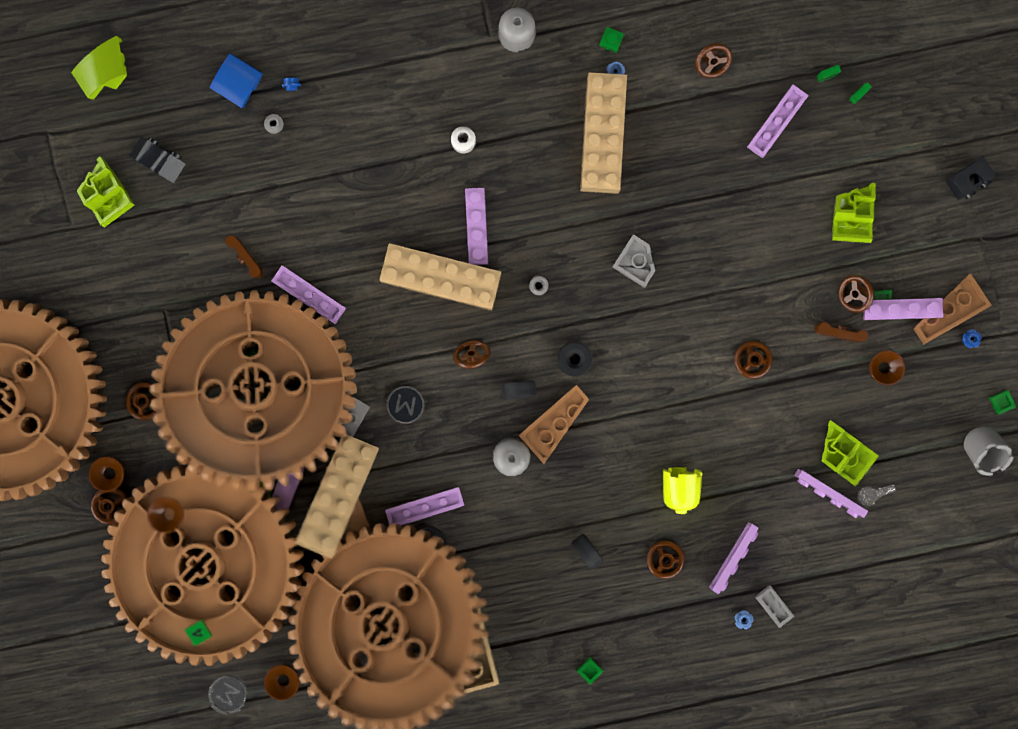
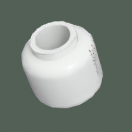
M459 127L451 135V144L457 152L468 153L475 147L476 136L470 128Z

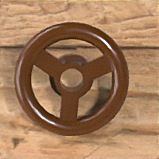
M720 43L704 47L698 53L695 60L697 72L706 78H715L722 75L731 65V50L726 45ZM716 49L724 51L726 56H720ZM702 58L706 62V67L704 70L701 67ZM719 63H725L718 71L710 72L714 66H717Z
M851 275L841 282L838 296L845 309L850 312L860 313L871 306L874 292L866 278L859 275ZM849 282H852L850 295L845 297V287ZM861 300L865 304L861 307H853L849 302Z
M467 341L455 349L453 360L459 367L474 369L487 362L491 350L482 341ZM476 346L482 347L485 350V354L477 353ZM470 347L466 354L459 356L463 349Z
M759 341L745 342L735 353V367L744 377L750 379L760 378L770 370L772 354L769 348ZM752 346L762 349L766 359L763 358L761 353L753 352ZM746 349L748 354L747 363L742 368L740 356ZM753 356L757 358L756 363L751 361ZM761 364H765V367L760 372H748L751 367H759Z
M148 382L138 383L128 391L125 404L128 412L134 418L150 420L160 413L154 410L152 413L144 415L145 409L150 405L151 401L158 397H149L138 390L141 388L150 389V386L154 384ZM133 394L135 395L133 403L135 407L139 409L138 413L133 409L131 404ZM142 398L146 399L144 405L141 403Z
M119 488L109 491L120 496L115 500L103 498L101 495L108 492L99 490L93 496L91 511L99 522L106 525L118 523L115 518L113 519V512L116 506L127 498L126 494ZM97 502H99V511L102 514H105L106 518L102 517L97 510ZM107 503L111 504V509L107 508Z
M666 540L652 545L646 557L650 572L662 579H669L678 575L685 561L682 549L676 543ZM668 546L673 548L677 552L678 557L665 553L662 547ZM657 550L660 557L659 565L655 569L652 563V556ZM664 557H669L668 563H663ZM674 563H678L672 572L662 573L663 569H670Z

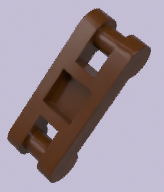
M228 236L225 240L226 245L236 250L239 254L236 257L242 265L246 264L250 268L249 275L256 279L262 278L264 275L263 270L242 242L235 236Z
M827 322L818 323L814 327L817 334L852 342H864L868 339V333L864 330L851 332L848 331V327L838 325L836 328H832Z

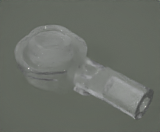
M894 484L879 489L863 487L858 492V500L862 505L871 506L880 496L895 492L896 488Z

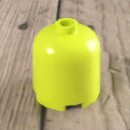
M686 467L663 469V499L666 506L674 509L675 513L686 514L687 510L696 508L700 502L702 471L694 469V472H688Z

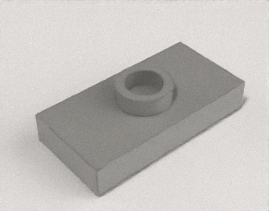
M353 397L356 402L355 408L346 409L352 416V422L340 423L345 428L347 435L351 437L355 435L370 408L369 405Z
M770 585L755 596L779 628L794 617Z

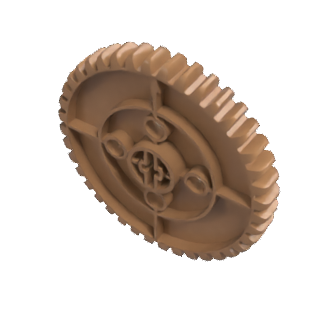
M252 290L249 299H245L242 291L236 292L235 301L232 302L227 295H223L220 299L221 305L216 306L210 300L206 302L207 312L203 313L198 308L193 310L196 319L191 321L188 318H183L181 323L185 329L183 331L178 329L171 331L175 342L163 343L162 347L168 354L167 356L159 355L156 357V362L162 369L152 371L151 375L159 382V384L150 386V392L158 397L151 401V408L160 412L154 416L153 420L158 426H162L159 431L160 437L164 440H169L167 449L171 453H178L177 460L181 464L189 463V471L193 474H198L202 471V478L207 482H211L216 477L217 484L224 488L231 480L232 486L236 491H240L245 482H247L252 492L257 491L260 482H263L267 490H272L274 479H278L283 486H287L289 483L288 475L293 474L296 479L301 480L303 478L301 470L303 467H306L311 472L316 470V465L313 461L315 458L323 462L328 460L324 449L326 447L331 450L338 448V444L333 438L334 436H346V430L340 423L352 422L351 414L345 409H353L356 406L354 398L348 396L357 392L356 384L351 382L356 377L355 369L348 367L352 363V357L349 353H344L347 347L345 341L342 339L337 340L338 330L335 327L328 328L329 322L325 316L317 318V312L314 307H309L304 311L302 300L297 299L290 305L288 295L283 294L276 301L273 291H268L264 299L260 298L257 290ZM251 347L259 348V352L255 356H245L247 349ZM254 375H255V382H256V384H257V386H258V388H256V403H257V404H254V397H253V395H252L251 392H250V391H253V377H252V376H254ZM262 376L270 379L271 382L265 385ZM291 381L301 382V386L297 391L291 392L286 390L288 383ZM213 388L222 389L219 397L215 399L208 398L209 392ZM244 395L247 404L239 401L238 397ZM256 422L264 423V428L260 433H250L252 424Z
M0 299V501H7L11 498L19 500L26 498L27 495H39L42 493V489H53L56 486V481H66L69 478L68 471H77L80 468L77 459H88L90 455L85 446H95L97 444V439L91 434L92 432L102 431L103 426L96 422V418L106 416V411L98 408V403L107 401L106 395L98 394V389L106 386L105 380H96V375L103 371L102 366L91 365V362L95 360L97 355L93 351H84L88 347L89 341L85 338H77L79 334L78 328L67 327L68 321L66 318L55 317L54 311L50 309L41 310L38 304L29 303L26 305L24 301L13 300L10 302L6 299ZM29 363L33 367V373L30 377L26 375L25 371ZM32 418H35L38 423L35 432L30 427Z
M183 465L176 466L172 469V472L170 470L161 471L157 477L146 479L144 486L133 489V497L125 498L122 502L124 509L114 513V518L118 523L109 525L107 529L109 534L114 537L104 540L103 546L111 551L102 555L101 558L102 562L110 565V568L102 571V577L111 578V583L107 584L104 589L107 593L114 592L115 597L109 601L111 607L120 606L121 610L116 614L117 619H128L129 622L125 626V630L131 632L136 629L138 631L136 636L138 643L148 639L150 641L148 644L149 651L153 652L161 647V656L167 659L175 653L177 663H182L189 657L191 665L197 666L203 659L208 666L216 663L218 659L222 663H228L233 656L240 659L246 655L247 651H256L260 647L261 642H268L273 636L272 632H277L283 626L282 620L287 619L291 615L289 606L294 605L296 600H298V596L294 591L299 590L300 586H302V581L295 577L304 572V566L295 563V561L304 556L302 550L294 549L298 535L290 534V531L297 525L295 521L285 522L284 518L290 512L288 508L277 509L276 506L280 502V497L277 495L269 499L267 497L269 490L265 486L252 492L247 482H245L240 491H236L233 488L231 480L226 487L222 488L217 484L216 477L211 482H207L202 478V471L198 474H193L189 471V465L187 468ZM161 497H171L182 505L184 519L180 527L175 530L180 537L179 543L173 541L171 532L160 533L150 526L147 512L154 500ZM167 508L164 513L165 517L169 520L173 519L174 511L171 508ZM226 529L234 534L233 543L225 538ZM198 548L205 549V550H203V551L197 553V552L199 551ZM212 554V557L202 566L203 569L195 574L194 570L204 561L203 559ZM173 585L180 589L181 597H177L173 593ZM226 585H230L235 589V597L228 595ZM203 619L213 636L194 647L185 629Z
M380 523L376 524L374 529L364 526L360 529L359 535L356 532H348L346 534L347 542L340 539L332 558L322 555L324 561L314 559L311 562L315 570L314 573L304 572L302 577L307 582V585L300 586V589L296 591L302 597L300 601L296 600L295 604L291 607L298 610L297 615L289 616L288 620L289 623L296 625V630L288 632V638L296 639L297 642L296 645L290 648V654H299L300 658L293 664L295 669H304L305 671L299 680L301 683L312 684L307 693L310 697L321 695L317 705L320 708L330 707L329 715L332 718L342 716L343 724L352 725L355 723L357 729H369V727L370 729H400V727L401 729H413L415 723L418 726L427 725L429 723V716L434 719L440 718L443 714L442 707L445 709L453 708L455 701L452 696L463 697L466 693L461 683L468 684L474 682L475 678L469 672V669H480L481 662L474 657L475 654L485 653L486 647L478 643L479 638L488 637V631L479 628L480 623L488 621V615L479 614L478 612L479 608L486 605L485 599L475 598V594L481 590V585L469 583L475 573L471 569H462L466 563L465 558L461 556L454 557L455 548L450 545L443 546L444 540L438 536L431 538L429 531L422 529L417 532V529L410 525L402 528L400 524L396 523L390 524L389 527ZM411 586L414 590V597L408 602L405 592ZM357 596H359L361 599V606L356 611L354 608V600ZM417 642L422 647V654L419 658H416L413 653V647ZM364 652L368 655V663L365 667L361 664V655Z

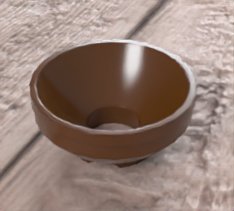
M885 350L872 357L869 364V372L877 383L893 385L902 379L905 373V363L898 353ZM883 362L889 366V371L885 374L879 371V365Z
M101 457L95 460L89 469L91 484L102 492L117 489L125 478V469L122 463L113 457ZM106 469H114L115 477L113 479H108L105 476Z
M161 497L150 504L147 519L150 526L157 532L170 533L178 529L182 524L184 510L176 499ZM167 508H171L174 511V518L171 520L167 519L164 515Z
M285 664L271 668L264 679V687L267 694L271 698L280 701L293 697L300 684L297 671ZM287 675L289 677V684L281 685L278 681L279 676Z

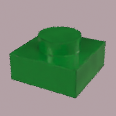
M606 27L599 46L617 53L624 33Z

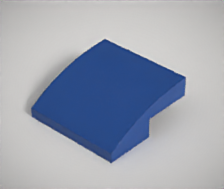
M230 53L218 70L209 88L243 108L252 91L256 90L263 73Z

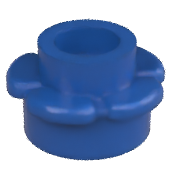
M299 78L283 79L284 84L282 87H286V91H297V87L301 86Z
M974 329L968 330L962 337L963 343L968 348L978 347L982 339L981 334Z

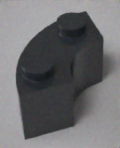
M140 137L129 156L174 183L186 165L180 161L181 156L173 151L169 154L159 148V143L150 137L148 139Z

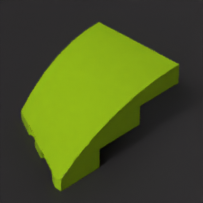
M115 36L95 48L71 72L87 98L94 100L104 86L117 89L126 78L124 54L120 51L119 43L122 42L120 37Z
M99 156L96 160L98 162L92 172H88L85 181L81 183L77 193L83 204L94 212L100 225L106 227L132 208L134 203L106 161Z
M871 183L865 188H857L849 193L836 196L832 240L872 242L876 183Z
M830 420L822 462L856 486L879 455Z

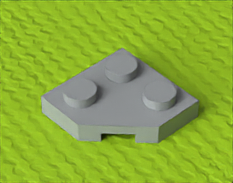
M632 235L612 268L645 288L655 272L650 245L637 236Z

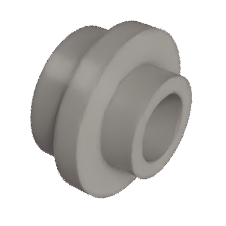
M272 114L266 117L264 127L269 133L276 134L283 129L284 123L280 116ZM272 121L277 122L276 126L271 127L270 123Z
M536 276L530 281L529 288L533 294L543 295L548 290V281L542 276ZM540 282L543 287L536 289L535 284Z

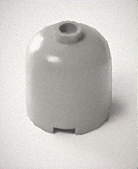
M520 7L511 8L505 11L500 18L498 36L502 46L509 51L518 52L528 49L533 44L536 36L535 20L526 9Z
M977 427L971 430L964 439V449L977 471L983 475H993L992 472L999 469L1003 471L1013 460L1011 448L1000 434L991 427Z
M517 438L501 440L493 451L495 467L507 476H516L523 473L530 463L528 446Z

